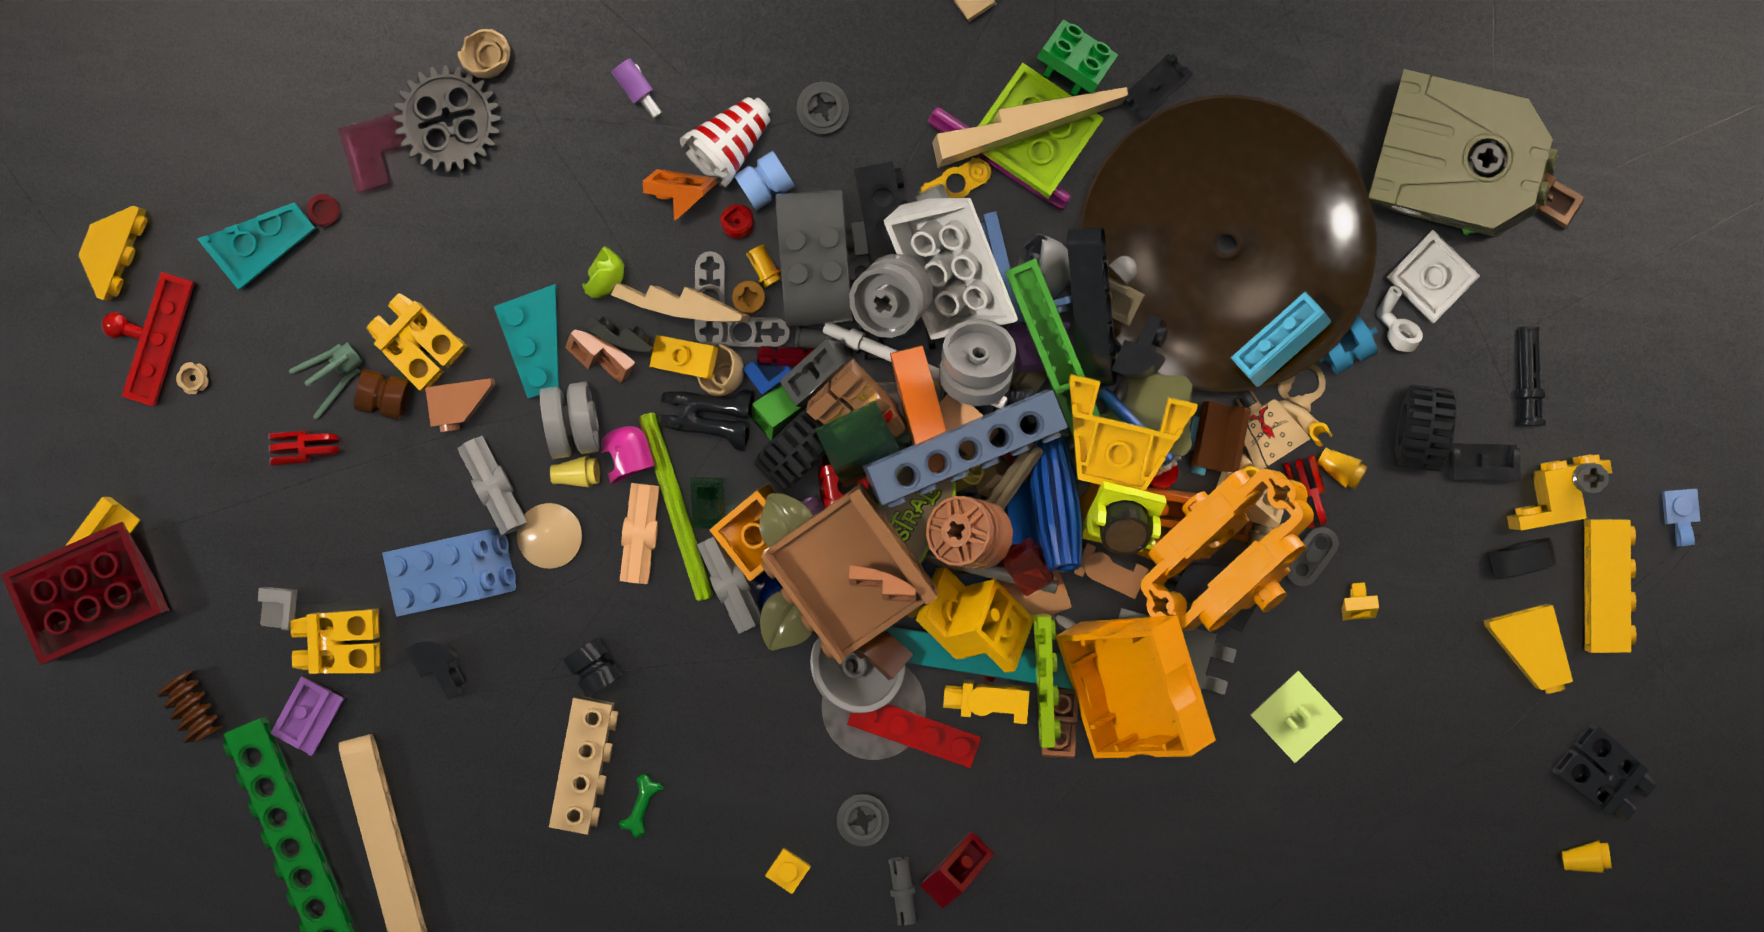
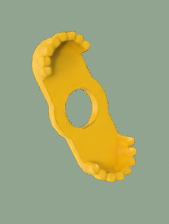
M973 157L971 161L959 167L947 169L943 172L942 176L933 181L925 182L921 186L919 194L940 183L944 186L949 198H964L969 194L970 190L982 184H987V180L991 179L992 167L980 157ZM951 174H960L965 179V187L961 192L953 193L948 190L946 180Z

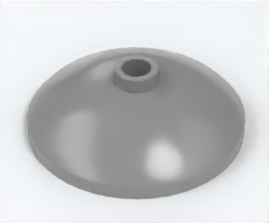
M817 636L811 651V673L817 689L830 704L850 713H867L885 706L894 698L903 682L905 665L894 679L888 680L866 658L860 659L853 652L846 656L844 662L839 665L835 658L829 659L820 646L822 640ZM847 661L853 663L854 669L852 672L846 668Z

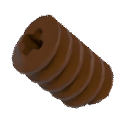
M192 670L167 682L157 693V696L160 698L169 696V699L163 705L165 709L176 708L171 714L170 719H182V722L176 728L177 731H189L183 739L184 743H196L224 727L223 725L212 726L218 715H206V711L212 706L210 702L199 703L205 692L192 691L199 683L198 680H186Z

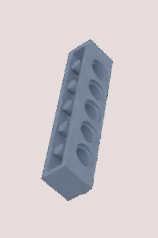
M1046 389L864 465L863 468L877 503L881 505L887 504L891 508L906 502V495L918 491L919 495L937 489V482L949 478L950 482L968 476V469L980 465L981 469L993 466L1000 462L998 457L1010 452L1012 456L1024 453L1031 449L1029 444L1041 439L1042 443H1047L1061 437L1059 431L1068 427L1053 390ZM1031 415L1035 420V428L1032 432L1025 434L1021 430L1020 423L1024 416ZM995 428H1001L1005 434V439L1001 445L995 447L990 442V433ZM969 440L974 446V453L970 458L962 459L959 455V446L962 442ZM938 453L943 458V467L937 472H931L928 468V459L931 455ZM908 466L913 473L912 480L906 485H900L897 481V472L900 468Z

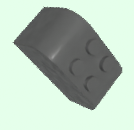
M842 189L777 194L776 215L786 326L788 328L854 323L849 298L851 284Z

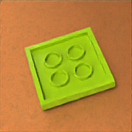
M1022 63L978 126L994 124L993 119L999 109L1072 96ZM1096 113L983 152L982 154L1049 199L1104 118Z

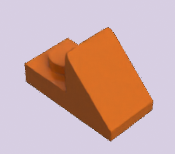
M656 169L643 180V193L656 195L659 199L673 198L674 221H676L717 184V181L714 177Z

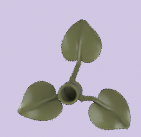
M771 493L766 498L760 519L761 537L765 544L770 547L813 517V514L797 499L784 494ZM781 591L767 599L761 612V634L766 646L772 651L798 645L807 640L812 634L804 626L800 618L803 615L795 604L791 606L785 600Z

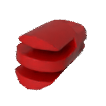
M307 430L268 434V438L271 441L297 440V442L269 445V453H299V455L272 457L270 458V466L309 463L312 458L334 456L340 450L338 446L312 447V445L339 442V437L332 433L309 434Z
M1315 454L1308 456V460L1317 488H1311L1303 459H1296L1295 462L1300 481L1305 486L1308 497L1312 496L1320 524L1324 526L1327 523V517L1320 494L1324 493L1325 489ZM1290 462L1283 463L1287 479L1296 481ZM1314 518L1311 524L1308 526L1309 528H1316Z

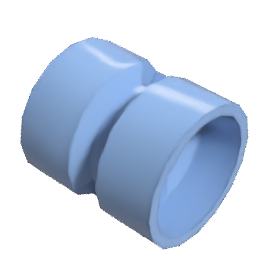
M773 150L757 160V167L747 166L734 176L756 211L772 202L773 194H785L795 187Z

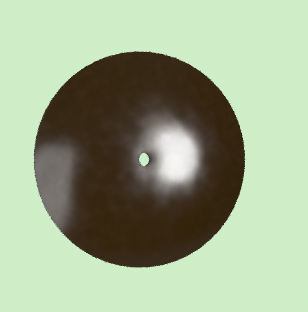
M1213 95L1183 101L1148 117L1128 132L1115 145L1096 172L1087 191L1079 228H1104L1109 277L1123 283L1109 268V265L1120 256L1131 257L1137 265V274L1127 286L1145 294L1130 326L1113 318L1114 342L1120 348L1124 340L1137 344L1149 314L1162 318L1167 323L1165 329H1168V335L1162 348L1157 347L1155 352L1162 354L1166 360L1156 373L1186 376L1192 383L1193 389L1210 392H1241L1272 386L1305 371L1322 359L1338 344L1360 313L1372 282L1377 252L1376 223L1372 203L1368 198L1369 194L1359 171L1342 146L1317 123L1298 111L1273 101L1244 95ZM1225 235L1233 237L1236 241L1235 250L1228 254L1220 252L1217 247L1218 239ZM1306 292L1331 319V323L1261 386L1256 387L1234 363L1231 357L1301 294Z

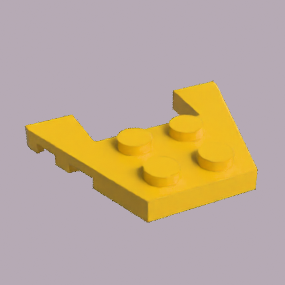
M1070 374L1069 386L1077 479L1099 485L1105 481L1146 491L1165 461L1168 452L1175 441L1179 439L1191 416L1196 412L1198 404L1167 396L1159 430L1092 415L1100 381Z

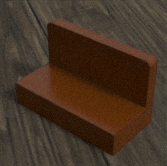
M1203 401L1191 466L1216 472L1234 473L1238 471L1251 409Z

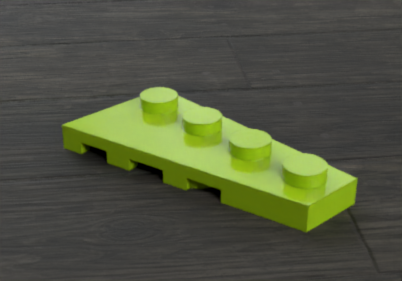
M1033 613L1039 745L1042 748L1055 747V739L1061 738L1060 720L1054 719V706H1059L1058 686H1053V673H1057V655L1052 653V640H1056L1055 620H1051V616L1047 613Z

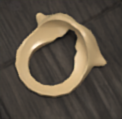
M1315 364L1308 368L1318 376L1319 385L1315 392L1289 397L1288 392L1292 387L1295 376L1278 383V391L1283 399L1306 409L1308 412L1311 411V404L1321 397L1326 385L1321 368Z

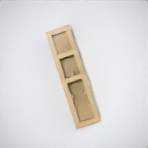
M617 283L611 294L641 308L674 317L710 322H749L751 317L696 289L684 287L681 296H678L659 286L650 285L647 294H644L626 284Z

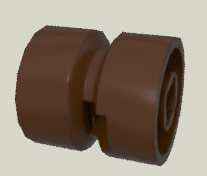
M363 369L356 388L354 409L366 413H375L379 409L382 417L400 421L408 402L410 380L394 375L385 380L384 375L380 372Z

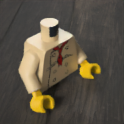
M1252 390L1235 400L1239 407L1251 409L1239 470H1245L1250 478L1311 438L1317 446H1323L1317 438L1320 433L1325 432L1332 437V433L1326 424L1316 420L1306 409L1287 400L1277 401L1276 399H1271L1261 405Z

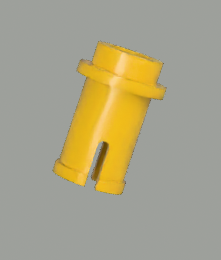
M764 244L746 253L760 278L758 280L759 284H763L765 288H768L782 280L780 276L781 269L775 267Z

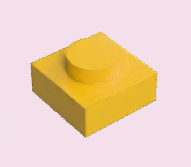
M783 848L765 876L793 894L811 865L786 848Z

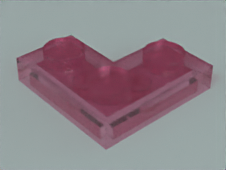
M394 112L338 129L356 192L359 193L390 184L381 152L400 147L401 142L405 139V136H395L394 134L395 130L402 127V124L392 122L393 117L402 115L401 112Z

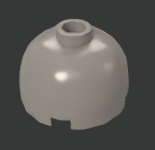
M1038 233L1031 235L1023 247L1029 249L1026 259L1024 261L1023 258L1019 257L1017 266L1036 258L1052 298H1056L1064 291L1066 286L1071 285L1068 249L1061 242L1049 236Z

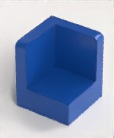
M755 360L742 369L759 392L765 395L781 383L780 380L792 370V367L776 366L775 363L760 365Z

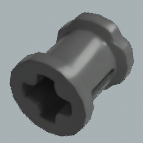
M1584 463L1576 467L1572 480L1574 486L1579 491L1598 493L1608 485L1609 475L1607 470L1600 464ZM1590 472L1597 475V481H1593L1591 484L1584 481V475H1588Z

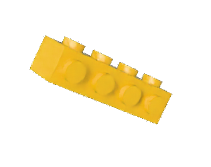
M1584 519L1585 651L1591 653L1631 652V645L1636 643V627L1631 625V612L1636 610L1635 592H1631V579H1635L1636 563L1634 559H1631V546L1635 545L1636 531L1635 527L1631 526V520Z

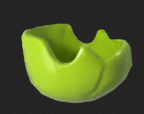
M603 246L588 270L590 280L587 284H582L585 293L592 298H601L611 294L616 284H621L623 279L624 263L622 259L607 246Z

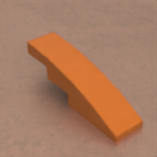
M923 346L890 353L904 418L907 420L912 445L946 432ZM938 453L931 455L928 459L930 471L937 472L943 467V458ZM946 478V479L941 480V481H939V482L948 481L949 478Z

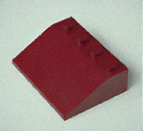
M123 522L1 574L40 665L53 662L170 611L157 580Z

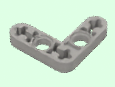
M704 252L699 255L695 264V289L702 293L706 290H715L719 295V301L725 304V261L716 252ZM708 257H713L714 262L720 265L719 269L713 271V280L720 279V286L712 284L700 286L701 279L708 281L707 271L701 269L702 263H707ZM750 317L749 322H713V328L719 329V335H714L713 341H707V337L701 335V329L707 327V321L695 319V336L698 342L719 347V344L727 347H781L786 344L790 337V328L786 326L784 320L775 317ZM763 322L761 329H772V324L778 323L779 328L784 330L785 334L784 336H779L778 342H772V337L769 335H761L763 342L756 343L758 332L755 323ZM747 323L750 325L752 335L749 340L740 342L735 339L733 330L737 324Z

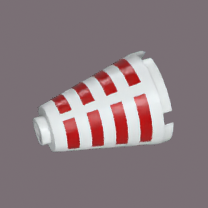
M747 97L687 132L680 138V144L683 147L687 143L690 149L686 152V155L704 175L716 179L720 178L722 181L719 186L726 187L732 181L769 124L770 117L768 114L770 109L761 99L756 98L753 100Z

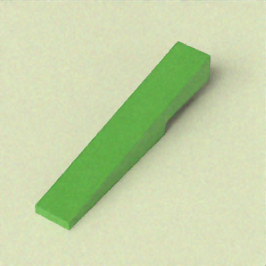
M1035 258L1004 272L1074 441L1069 376L1074 374L1085 377ZM1095 404L1092 415L1100 416Z

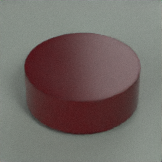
M328 194L314 195L307 203V217L315 225L328 227L336 223L340 217L341 208L338 201Z

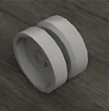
M889 254L878 258L854 281L849 293L850 309L855 320L865 331L878 337L893 338L905 334L929 309L933 299V284L927 271L918 261L906 255Z
M981 319L967 320L955 325L946 334L943 343L942 360L939 370L941 386L953 399L972 406L990 405L1002 399L1009 391L1016 357L1014 339L1006 329L990 321Z
M587 381L569 384L567 388L568 405H566L563 392L558 386L540 389L543 427L552 459L571 456L573 450L572 436L577 450L581 454L599 452L597 412Z

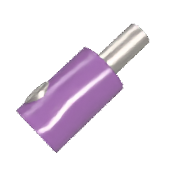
M631 58L625 60L612 70V75L634 105L641 102L653 119L662 114V111L650 96L654 91L642 75L639 66L634 64Z

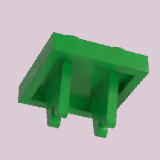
M1063 19L1040 51L1037 59L1048 65L1043 73L1045 77L1049 78L1051 73L1056 70L1076 83L1070 92L1076 96L1081 88L1093 94L1118 54L1112 51L1105 43L1099 42L1084 33L1079 26L1070 24Z

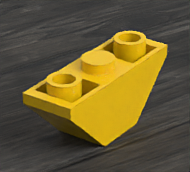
M131 206L90 224L79 252V258L97 298L111 301L113 296L117 297L123 286V279L120 277L124 267H128L134 258L135 248H133L136 236H141L146 227L147 218L144 216L147 210Z

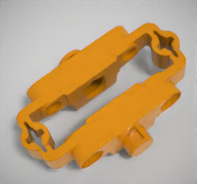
M1240 469L1226 478L1209 495L1203 491L1190 498L1182 507V511L1186 516L1149 551L1148 555L1155 562L1156 566L1141 581V590L1148 599L1146 606L1151 617L1177 615L1182 631H1193L1203 623L1209 632H1213L1226 624L1241 609H1249L1257 604L1263 612H1268L1279 605L1287 596L1286 591L1279 582L1291 572L1288 566L1305 551L1306 545L1298 535L1311 524L1314 518L1313 510L1307 503L1308 494L1305 486L1301 482L1287 479L1279 471L1261 469L1250 478L1245 470ZM1268 488L1267 498L1270 504L1275 508L1287 510L1291 517L1285 523L1271 530L1260 541H1254L1207 585L1209 588L1193 602L1191 609L1186 613L1187 602L1184 596L1179 592L1168 591L1164 583L1169 578L1183 571L1194 560L1198 561L1201 558H1210L1250 521L1245 513L1262 497L1263 492Z

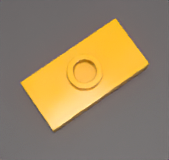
M656 335L649 367L712 380L718 347Z

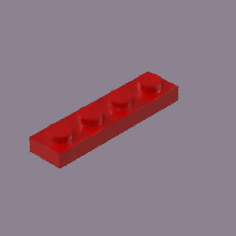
M890 704L867 713H850L847 725L968 768L972 766L981 740V736Z

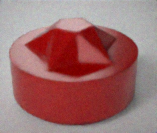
M734 204L727 207L721 214V226L727 236L739 239L746 237L752 232L754 218L748 207Z

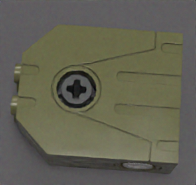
M1404 69L1368 198L1371 200L1372 206L1396 213L1400 212L1401 214L1496 237L1536 214L1539 205L1545 206L1550 189L1548 187L1549 182L1545 180L1547 173L1554 174L1559 156L1557 155L1558 150L1554 149L1553 138L1528 98L1436 76L1431 77V75ZM1489 158H1493L1495 163H1490L1489 168H1485L1483 163H1487Z

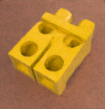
M399 293L388 304V307L399 316L398 319L390 325L378 315L366 328L376 340L374 345L387 356L419 391L426 392L425 387H431L445 370L423 351L421 347L426 349L442 366L449 368L469 346L455 336L421 303L413 302Z
M379 608L307 614V617L291 620L292 638L307 637L308 650L292 651V668L309 670V674L377 673L381 671L380 642L345 644V641L374 640L380 638Z
M964 679L963 686H945L943 708L961 709L962 717H971V712L979 716H986L992 712L1014 714V723L1027 724L1030 689L1028 686L978 683L974 686V680Z

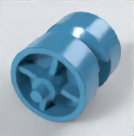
M1357 316L1350 329L1338 344L1318 362L1326 361L1337 375L1353 367L1355 359L1362 362L1378 354L1373 335L1378 333L1376 327L1369 329L1361 317Z

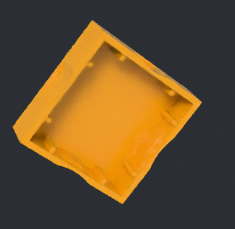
M1177 615L1081 621L1056 635L1069 680L1078 698L1081 718L1094 758H1128L1139 754L1154 757H1185L1194 755L1216 741Z

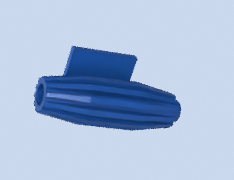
M1059 437L1047 443H1042L1041 439L1033 443L1043 450V454L1030 471V483L1023 482L1004 509L1010 518L1013 529L1011 546L1041 548L1048 571L1050 572L1073 571L1081 567L1083 536L1076 474L1064 437Z

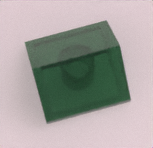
M876 400L815 429L833 470L844 488L867 477L863 468L864 465L900 451Z

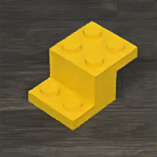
M1589 454L1573 457L1574 464L1567 465L1566 460L1541 463V470L1532 471L1538 506L1530 505L1515 508L1516 514L1507 516L1509 529L1522 531L1586 519L1583 494L1573 484V472L1581 464L1596 463L1602 465L1608 474L1613 473L1611 461L1600 459L1599 454ZM1590 472V474L1584 475V478L1593 477L1597 475L1591 474Z
M936 568L932 581L940 590L938 597L927 605L925 603L921 605L916 621L956 660L986 653L1005 673L1016 671L1033 624V617L996 579L965 586L948 568Z

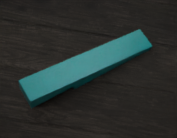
M893 626L886 629L889 634L913 654L907 663L1036 683L1035 649L1024 647L1016 671L1005 673L986 653L956 660L926 631ZM1052 652L1057 655V673H1053V686L1074 690L1061 653Z

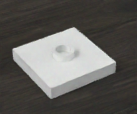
M1431 230L1385 278L1392 285L1398 287L1402 294L1431 323H1435L1480 275L1434 230Z

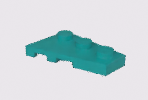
M293 202L243 223L235 224L211 235L200 237L197 240L238 290H242L317 228L301 208Z

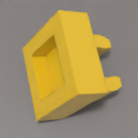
M1365 582L1351 584L1350 598H1344L1341 608L1343 621L1376 618L1379 610L1378 596L1366 595Z

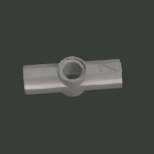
M483 436L473 438L458 447L459 454L473 478L471 480L472 485L482 504L487 506L501 535L505 536L528 524L520 505L512 493L514 489L502 466H498Z
M715 537L697 544L711 574L709 578L720 602L725 604L738 634L759 625L761 613L750 592L752 589L747 577Z

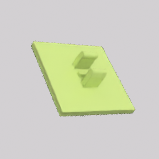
M1299 671L1250 714L1294 763L1343 719Z

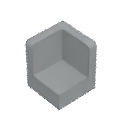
M274 587L259 588L258 601L262 602L260 624L266 627L281 628V630H291L290 622L295 620L298 590Z

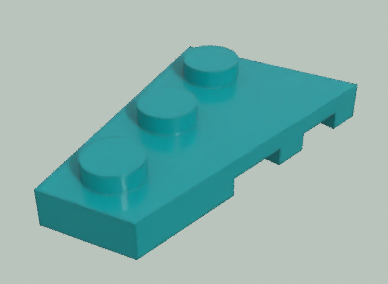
M557 284L494 306L528 399L539 396L540 389L555 386L560 388L557 335L558 314L556 304Z

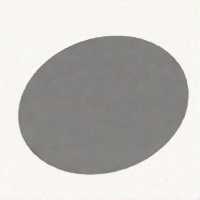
M851 661L846 663V668L850 672L854 669ZM905 666L901 687L894 698L887 704L925 717L926 700L922 686L916 676ZM824 697L822 698V717L826 730L832 740L847 753L862 759L880 760L895 756L909 747L847 725L850 712L840 710L830 704Z

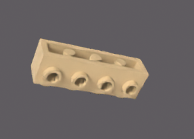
M577 695L573 697L549 823L550 828L587 835L591 831V827L597 828L601 808L595 807L597 795L604 794L607 776L601 775L604 762H610L613 744L607 743L610 730H616L619 715L618 711H613L614 702Z

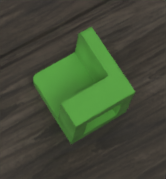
M780 384L752 404L751 419L772 440L803 411V408L795 406L782 384Z

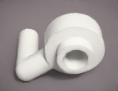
M1391 286L1376 310V316L1389 328L1387 338L1391 345L1398 351L1412 352L1421 342L1423 333L1414 322L1407 319H1397L1391 313L1402 294L1398 287Z

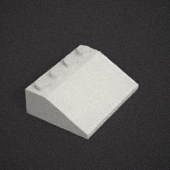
M932 198L900 205L883 220L896 253L906 255L918 261L931 279L933 299L929 309L922 316L931 340L945 337L955 325L967 320L981 319L998 325L1013 323L1018 320L971 198Z

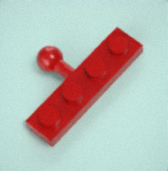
M161 271L144 327L128 323L126 317L118 312L108 313L103 318L101 327L108 337L119 338L126 335L139 340L122 397L149 406H156L195 282Z

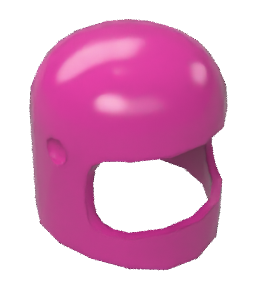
M624 426L610 431L603 437L600 446L601 453L610 452L615 465L614 470L608 473L611 484L618 483L630 475L655 467L647 438L641 429L633 426Z

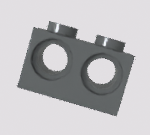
M825 339L785 375L780 382L795 406L806 409L808 400L828 381L831 383L832 378L852 359L856 362L857 360L845 344Z

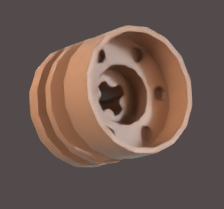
M953 496L941 501L932 510L927 521L926 538L929 549L938 560L947 565L984 570L996 566L1004 559L1012 545L1013 529L1010 518L1000 506L991 501L965 496Z

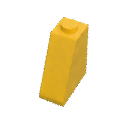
M1543 604L1483 620L1487 630L1535 688L1539 690L1545 689L1546 694L1565 690L1564 684L1573 682L1553 605Z

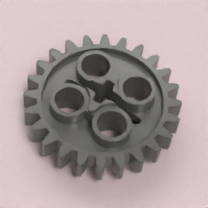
M444 65L442 73L439 75L434 67H430L428 78L421 72H418V84L410 80L406 83L410 93L400 91L398 94L405 103H395L394 109L402 113V115H397L392 119V122L402 124V127L394 132L395 136H405L400 147L411 146L412 150L408 157L411 159L416 155H420L419 166L421 167L427 161H431L433 172L436 171L439 164L444 165L446 173L450 172L452 164H455L461 172L464 169L463 161L465 160L472 167L475 166V154L481 158H485L487 155L482 146L492 148L495 144L488 135L494 136L499 133L497 128L491 126V124L500 121V116L491 114V111H494L499 105L498 103H488L487 101L492 96L493 91L483 93L481 88L485 81L481 80L476 84L472 83L473 75L471 73L465 78L461 77V67L456 69L454 75L449 74L447 65ZM461 92L466 97V104L462 107L453 106L449 101L450 93ZM422 100L430 101L435 107V112L428 116L422 115L417 109L418 102ZM468 110H474L475 112L472 116L453 119L450 127H447L445 122L436 123L424 129L418 127L420 123L439 120L442 112H446L448 117ZM463 123H469L474 126L476 135L470 139L463 138L458 132V126ZM430 132H439L444 138V144L440 147H432L428 144L426 135Z

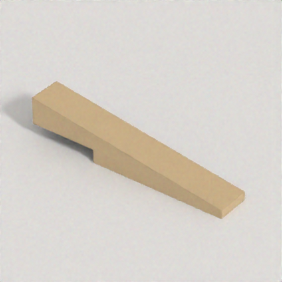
M1127 87L999 109L993 119L994 124L938 133L932 142L937 167H943L1122 105L1128 96Z

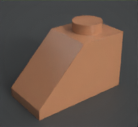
M489 378L425 387L431 427L440 426V432L460 430L459 423H466L471 419L495 387V379Z

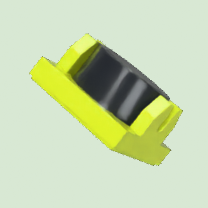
M1103 481L1084 519L1082 539L1102 543L1108 551L1117 555L1143 552L1144 548L1151 549L1155 545L1154 538H1160V515L1166 505V497Z

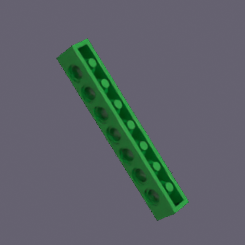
M267 716L223 733L226 739L223 741L225 752L230 759L234 758L238 770L235 772L238 783L242 789H247L251 798L248 801L250 812L255 819L259 818L264 829L261 831L263 843L268 850L272 849L276 861L273 862L276 874L280 880H285L289 889L286 892L289 905L293 910L297 909L302 920L299 922L300 931L324 932V930L329 929L334 932H356L274 735L270 734L272 728ZM251 747L258 749L262 755L261 762L258 765L251 763L247 757L248 750ZM262 778H268L274 783L272 795L265 794L261 790L260 782ZM275 808L285 811L287 815L285 825L277 824L274 821L273 811ZM291 838L299 843L300 851L298 855H292L286 850L285 842L287 839ZM300 869H306L312 874L311 885H304L299 881L298 871ZM313 899H318L324 903L325 913L323 915H317L311 910L310 903Z

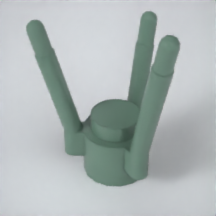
M349 342L342 346L338 343L329 351L289 369V373L293 375L329 359L330 364L305 381L306 386L312 385L334 369L340 376L345 372L347 373L313 416L315 420L322 416L351 379L361 372L358 366L363 361Z

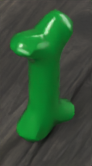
M647 774L640 775L637 778L639 794L631 815L627 819L619 821L620 828L630 830L635 838L645 834L643 818L651 797L663 790L662 784L652 782Z

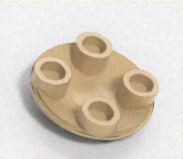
M544 503L531 508L525 513L524 516L528 524L517 530V544L522 555L530 563L541 568H558L567 564L576 556L582 542V530L579 519L569 509L559 504Z

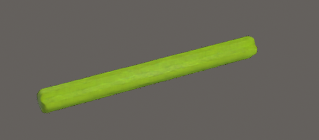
M650 412L641 415L638 420L650 447L655 464L654 470L697 601L709 599L713 596V591L697 547V541L656 414Z

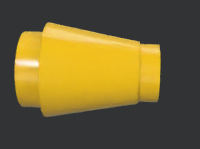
M1327 447L1317 461V465L1322 467L1343 487L1347 488L1349 486L1354 490L1368 469L1367 466L1362 464L1363 460L1330 450Z
M1598 840L1562 851L1565 871L1604 873L1605 869H1612L1608 843H1600Z

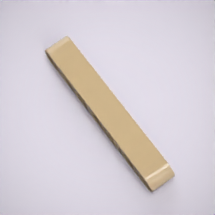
M368 734L339 742L341 761L387 931L427 932L374 736Z

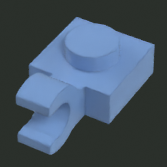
M1697 489L1662 492L1665 524H1675L1676 545H1695L1691 522L1700 521Z

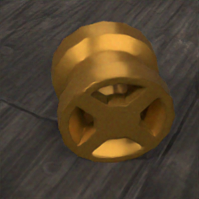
M743 281L734 288L732 301L739 311L745 314H754L764 307L766 294L758 283Z

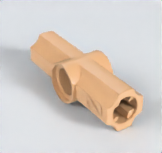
M631 483L628 515L624 519L621 545L624 548L620 581L648 584L652 550H655L658 532L656 515L660 486Z

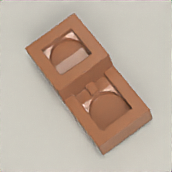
M575 329L570 333L565 348L588 370L598 362L620 384L630 377L635 362L617 347L583 331Z
M850 566L849 582L851 586L882 587L883 600L916 602V589L898 577L871 568Z

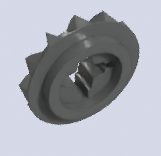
M816 82L807 86L801 92L797 101V115L800 122L806 129L816 134H828L838 130L844 125L849 114V103L845 93L840 87L830 82ZM817 95H820L825 104L837 103L828 110L829 121L827 122L821 113L809 114V112L814 111L813 109L818 107Z
M869 794L853 795L842 803L837 813V827L841 836L847 842L856 846H870L877 843L883 838L888 829L889 815L886 807L880 799ZM859 806L865 815L871 814L872 816L876 814V817L868 821L867 829L869 833L865 832L861 824L849 825V823L858 818L857 807Z

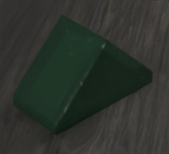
M690 478L692 527L712 528L726 516V478Z

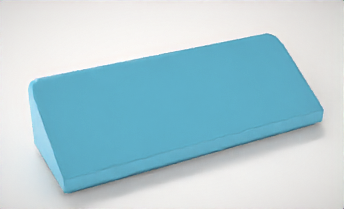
M1304 292L1238 350L1231 359L1252 383L1259 387L1331 323V319Z

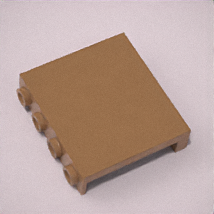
M862 483L768 547L761 556L763 559L761 565L771 579L776 577L783 587L781 593L785 600L791 606L795 604L803 614L800 618L804 626L811 633L814 631L822 640L820 646L829 659L835 658L839 665L844 662L846 656L922 604L925 603L927 605L935 600L940 591ZM850 566L871 568L898 577L916 589V602L883 600L882 587L851 586L849 582Z

